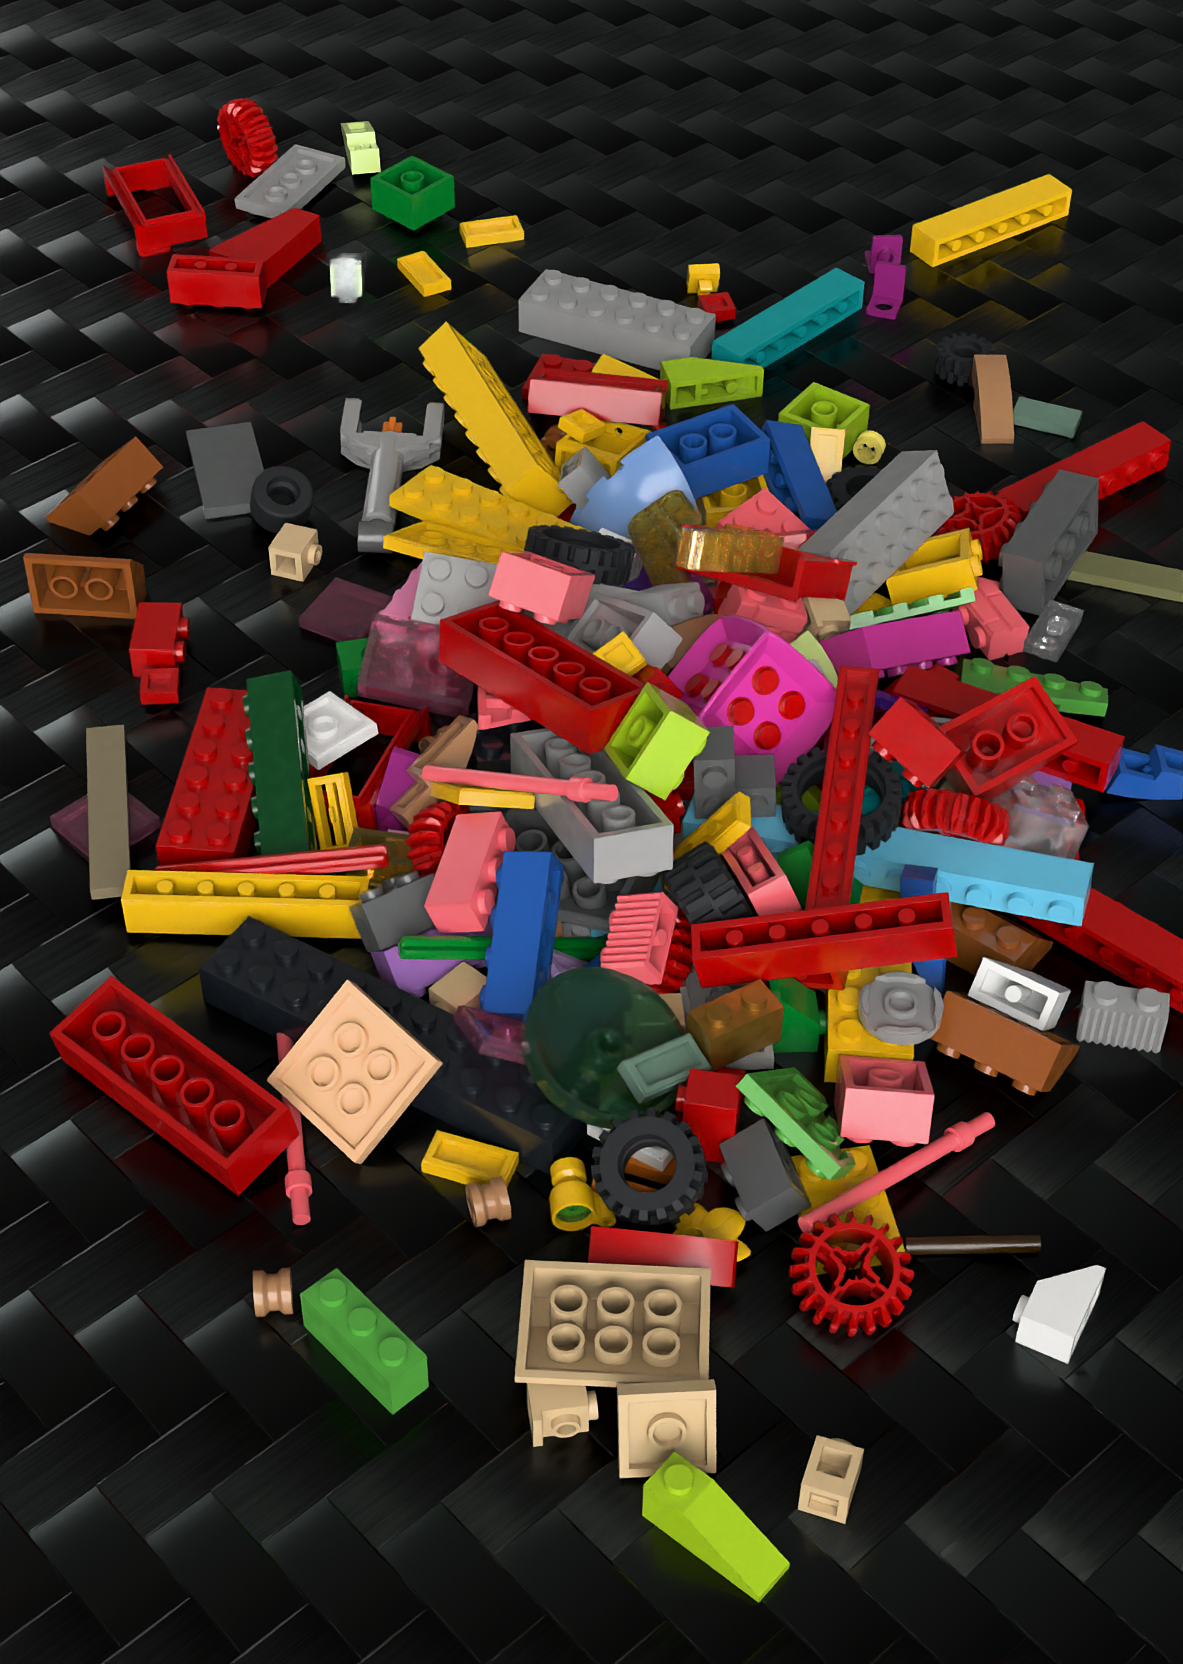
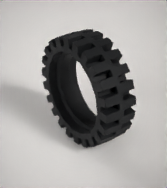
M540 525L532 526L528 529L524 551H529L594 574L593 584L621 585L629 581L635 547L631 546L632 544L629 542H624L622 539L614 538V536L601 535V533L595 531L588 532L585 529L579 528L577 530L566 526L562 528L557 525H551V527Z
M828 744L825 746L824 753L821 752L819 747L810 750L809 757L804 753L797 757V764L793 762L790 764L787 774H784L782 780L781 812L783 823H786V830L790 835L794 834L795 841L799 844L808 840L815 844L818 816L806 809L802 803V796L811 786L823 782ZM875 751L868 758L865 785L875 790L881 799V803L872 814L861 818L856 856L865 854L866 845L873 851L880 847L881 840L886 843L891 838L892 831H896L900 820L902 786L896 770L893 771L892 764L888 760L882 762L881 755Z

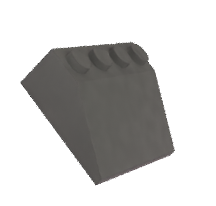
M509 808L504 817L509 828H512L515 833L516 845L513 852H552L564 865L557 921L609 933V918L611 912L616 909V896L653 892L663 872H658L649 877L633 876L622 878L611 884H594L537 810ZM498 892L495 898V905H497Z

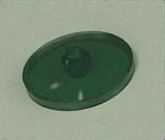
M581 967L558 974L545 983L537 992L524 1014L521 1026V1047L530 1075L543 1094L553 1104L579 1121L600 1128L612 1129L613 1125L611 1122L619 1117L621 1121L630 1118L628 1112L638 1110L640 1115L647 1114V1108L657 1109L658 1113L662 1115L676 1100L678 1088L639 1105L617 1069L623 1060L685 1035L669 1005L643 982L608 968Z

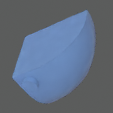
M657 435L621 460L623 465L609 480L606 476H603L586 494L589 499L583 510L580 508L575 509L569 523L581 526L590 532H598L601 528L628 538L632 540V546L635 547L634 555L668 552L672 562L679 555L684 528L681 527L682 523L701 525L695 499L680 467Z

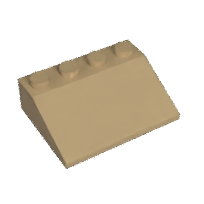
M525 1260L515 1382L617 1387V1384L709 1380L711 1269Z

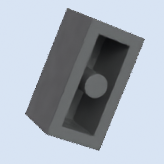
M764 1118L719 1144L725 1162L721 1164L722 1171L733 1187L736 1186L739 1196L735 1198V1203L746 1221L749 1222L753 1219L767 1232L811 1206L786 1144L776 1135L774 1128Z

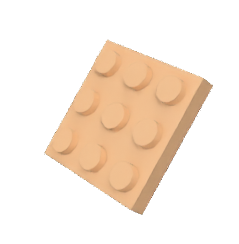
M346 980L267 1078V1081L354 1163L362 1164L443 1062L358 985Z

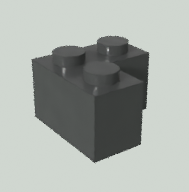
M733 726L706 727L710 731L707 736L706 745L698 756L693 757L695 819H708L738 792L750 797L751 818L776 817L774 754L735 755Z
M417 870L406 874L400 873L381 881L382 886H377L359 894L361 902L349 906V910L367 952L381 951L397 944L399 938L404 935H417L435 927L424 907L435 877L434 873L419 876Z

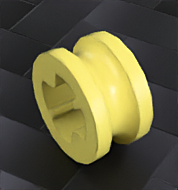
M875 431L862 432L853 445L854 456L864 464L878 462L886 447L885 439Z

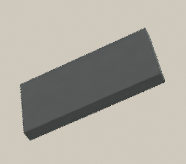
M251 422L186 431L205 519L251 513L250 498L252 487L256 477L264 470Z

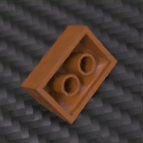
M135 436L103 460L45 518L51 523L87 535H91L99 528L107 531L120 519L116 514L120 509L123 513L129 510L139 500L135 495L139 491L144 494L157 482L154 476L163 466Z
M25 553L23 557L34 613L135 619L138 603L144 602L147 594L143 564L132 559Z
M950 902L957 957L947 958V960L975 976L984 957L1031 971L1052 948V941L992 909Z
M956 991L946 992L943 999L944 1010L940 1028L930 1038L938 1042L936 1046L938 1051L956 1059H959L961 1054L976 1060L973 1065L975 1069L993 1077H997L998 1072L1013 1078L1011 1086L1032 1096L1035 1095L1036 1091H1051L1080 1047L1048 1030L1041 1031L968 996V993Z

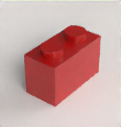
M138 603L129 647L133 677H141L142 669L179 668L180 663H185L186 643L184 639L190 638V619L183 616L182 603Z

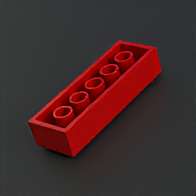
M500 600L440 619V662L587 754L596 753L605 748L645 684L524 613L513 612L500 607Z
M207 687L156 843L159 865L247 857L257 823L251 806V797L256 796V787L252 784L248 771V763L253 762V751L249 750L245 736V730L250 728V718L246 716L243 707V695L248 694L247 690Z
M110 976L49 1033L63 1061L238 1196L300 1135L288 1106L113 976Z

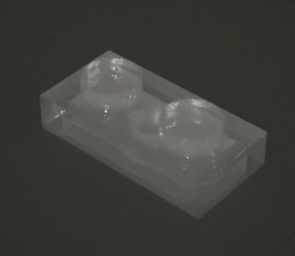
M1049 600L1026 637L1023 651L1057 662L1081 623L1084 610Z

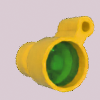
M566 1157L555 1161L551 1165V1183L554 1188L550 1192L549 1203L554 1226L564 1231H578L585 1229L591 1224L608 1228L616 1224L615 1213L608 1209L599 1193L593 1192L591 1187L586 1184L587 1177L583 1161L574 1157Z

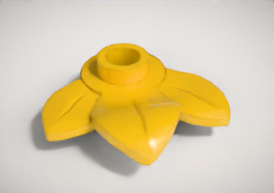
M695 1203V1210L689 1216L687 1213H684L679 1217L681 1222L674 1225L676 1230L673 1234L738 1241L737 1262L751 1255V1250L748 1246L737 1239L742 1233L746 1221L737 1210L715 1208L707 1212L702 1205Z

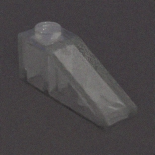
M336 253L330 259L331 297H338L341 303L357 302V297L364 295L366 253Z

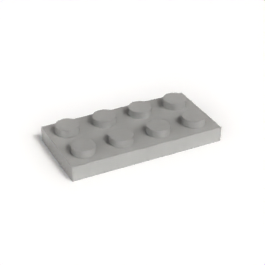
M295 144L235 197L236 209L271 219L294 207L301 209L345 169V158Z

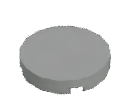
M901 971L883 973L876 976L874 982L868 986L866 984L861 990L857 1010L860 1022L872 1036L883 1042L901 1046L921 1043L931 1038L940 1028L944 1010L941 993L935 986L932 989L929 985L925 984L926 979L916 974Z

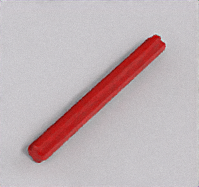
M372 844L159 865L155 867L154 871L313 875L385 868L389 865L390 855L385 844Z

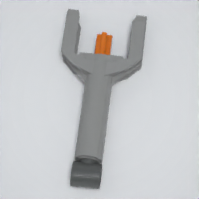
M346 398L340 428L341 454L354 464L370 469L362 521H359L358 552L393 554L394 551L383 548V537L395 531L397 510L389 506V495L401 487L403 472L423 468L440 459L444 429V403L431 402L427 404L423 436H417L415 433H402L403 424L402 422H396V417H390L389 422L383 423L382 432L363 431L361 433L360 410L362 401L359 398Z

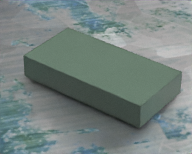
M1019 397L1013 409L1014 425L1069 438L1074 437L1082 417V411L1024 397Z
M690 1033L623 1060L617 1067L639 1105L678 1088L679 1085L687 1084L690 1068L705 1071L712 1069Z

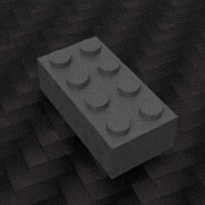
M1059 469L1052 481H1048L1045 484L1039 500L1031 504L1025 520L1017 524L1014 535L1009 543L1003 544L999 554V563L1002 564L1003 569L999 589L1003 591L1005 597L1016 610L1043 616L1070 576L1072 569L1097 535L1099 478Z

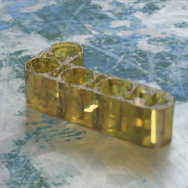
M673 490L663 495L637 513L628 525V533L653 587L662 584L695 582L690 572L676 569L679 555L677 544L682 541L684 528L681 527L682 523L701 525L702 515L680 490Z
M725 524L724 529L682 527L675 565L697 571L778 574L785 537L736 524Z

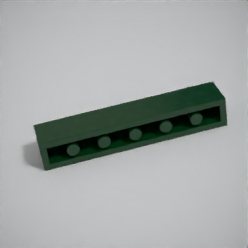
M291 670L246 679L248 694L243 695V707L246 716L250 718V728L245 730V736L249 750L253 751V762L248 763L250 780L256 787V796L251 797L252 811L255 819L259 822V831L254 832L256 850L259 855L317 850L314 814L307 781L310 778L302 688Z

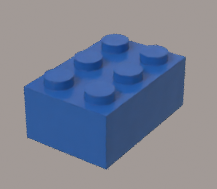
M734 404L646 434V442L657 435L661 438L680 467L694 499L768 473L771 439Z

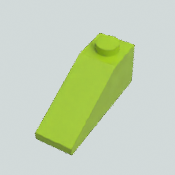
M696 357L661 361L660 380H668L666 402L670 410L762 397L764 369L762 366Z
M675 1451L643 1485L642 1516L758 1603L789 1569L790 1563L722 1488L711 1477Z

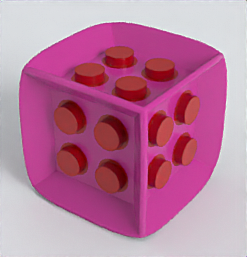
M724 615L715 621L695 641L668 675V678L684 693L679 700L688 705L705 727L733 726L735 755L774 754L776 787L782 783L784 774H787L790 764L792 762L797 764V757L803 753L808 755L832 723L836 695L835 687L787 641L771 632L761 623L745 617Z

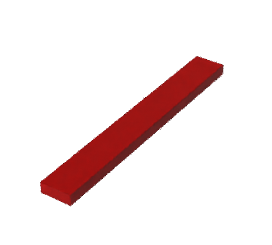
M839 666L805 910L850 905L871 736L868 732L873 727L879 680V669Z

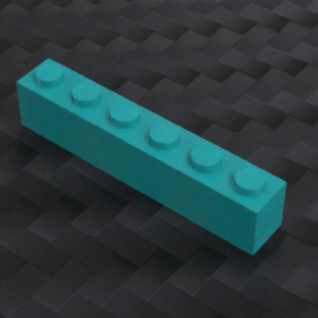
M836 267L712 341L711 360L767 367L860 310L863 303L865 282Z

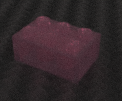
M374 613L357 682L358 696L419 710L428 705L429 712L455 718V716L469 715L476 684L439 661L440 627Z

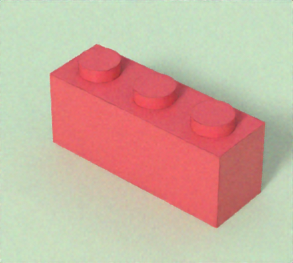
M502 812L458 814L456 816L424 904L439 933L485 930L498 892L496 884L497 869L500 865L502 866L504 851L513 852L516 845L515 833L512 828H509Z
M751 825L748 831L721 854L736 884L756 916L803 911L785 873Z

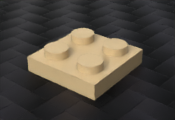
M714 1379L617 1384L618 1468L620 1478L651 1477L674 1451L705 1474L716 1473V1386Z

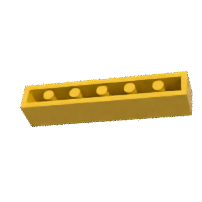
M1050 174L919 222L912 226L910 252L931 267H935L1065 217L1069 213L1072 189Z
M127 870L121 903L126 930L130 933L231 935L250 916L291 937L361 939L349 906L361 902L359 894L371 889L370 876Z

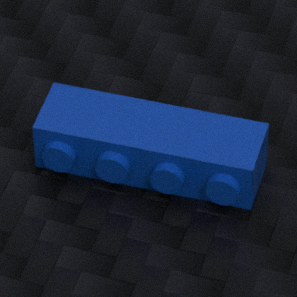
M766 420L761 431L771 439L768 473L764 474L770 492L807 527L818 529L837 510L801 425Z
M504 851L502 866L500 865L497 869L498 900L497 905H494L491 910L493 937L492 944L488 945L485 953L488 974L486 985H483L480 991L482 1012L496 1024L544 1025L564 865L552 852Z

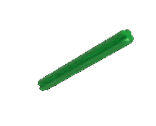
M404 935L398 940V955L401 959L485 960L486 949L488 945L492 944L493 936ZM555 937L554 949L583 961H592L607 946L606 941L608 937Z

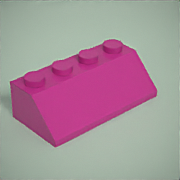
M960 610L865 626L818 642L837 672H839V666L879 669V679L885 677L884 672L886 671L888 678L903 675L909 665L929 670L934 666L933 663L935 662V664L938 663L943 667L958 663L957 656L970 653Z

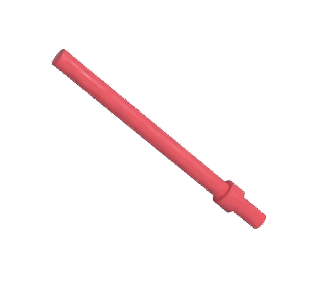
M425 765L422 770V777L426 781L567 796L569 800L587 803L592 799L615 801L618 797L616 785L595 783L588 777L573 776L567 780L436 765Z
M277 1033L278 1059L280 1064L294 1046V1042L287 1035ZM282 1095V1103L290 1108L300 1134L286 1148L288 1173L285 1176V1190L287 1197L291 1199L293 1223L305 1225L311 1220L309 1196L312 1194V1181L305 1165L301 1112Z
M984 1112L968 1122L960 1121L944 1131V1136L801 1216L798 1219L800 1229L803 1232L811 1233L814 1231L813 1223L819 1220L826 1224L830 1214L836 1213L840 1216L951 1151L960 1152L971 1146L977 1136L995 1126L993 1116L988 1112Z

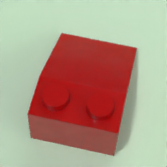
M1036 676L939 727L966 752L945 775L955 792L975 795L977 798L988 799V801L1003 794L1078 743V740Z

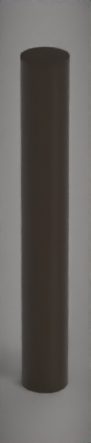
M1039 1234L904 1237V1249L910 1255L1038 1253L1041 1251V1239Z

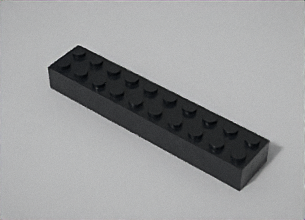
M250 916L199 967L203 1000L274 1037H276L277 1033L285 1034L292 1039L294 1045L346 980L354 982L443 1062L410 1105L490 1145L519 1152V1160L549 1175L551 1165L561 1158L568 1157L586 1134L588 1123L598 1112V1084Z

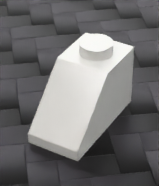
M984 957L968 996L1041 1031L1055 1028L1071 990L1036 973Z
M1095 1265L1038 1280L1030 1297L1022 1295L1016 1306L1012 1319L1019 1323L1015 1342L1068 1364L1099 1296L1106 1268Z

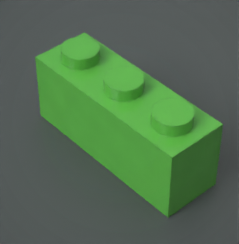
M337 1268L300 1294L304 1327L392 1415L429 1387L427 1355Z

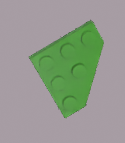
M795 1067L747 1073L737 1084L736 1087L745 1095L743 1099L745 1104L754 1113L760 1116L765 1115L776 1126L774 1129L776 1135L788 1146H796L807 1157L805 1161L807 1166L817 1176L823 1179L828 1178L829 1180L845 1177L856 1165L852 1154L846 1150L842 1153L839 1147L844 1137H840L836 1120L830 1116L826 1119L823 1113L829 1106L825 1097Z

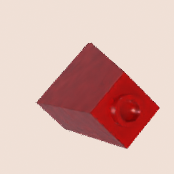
M294 207L212 247L209 250V256L263 259L265 261L267 288H269L322 241L320 215Z

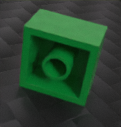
M410 156L370 178L372 209L413 231L455 208L454 176L414 156Z

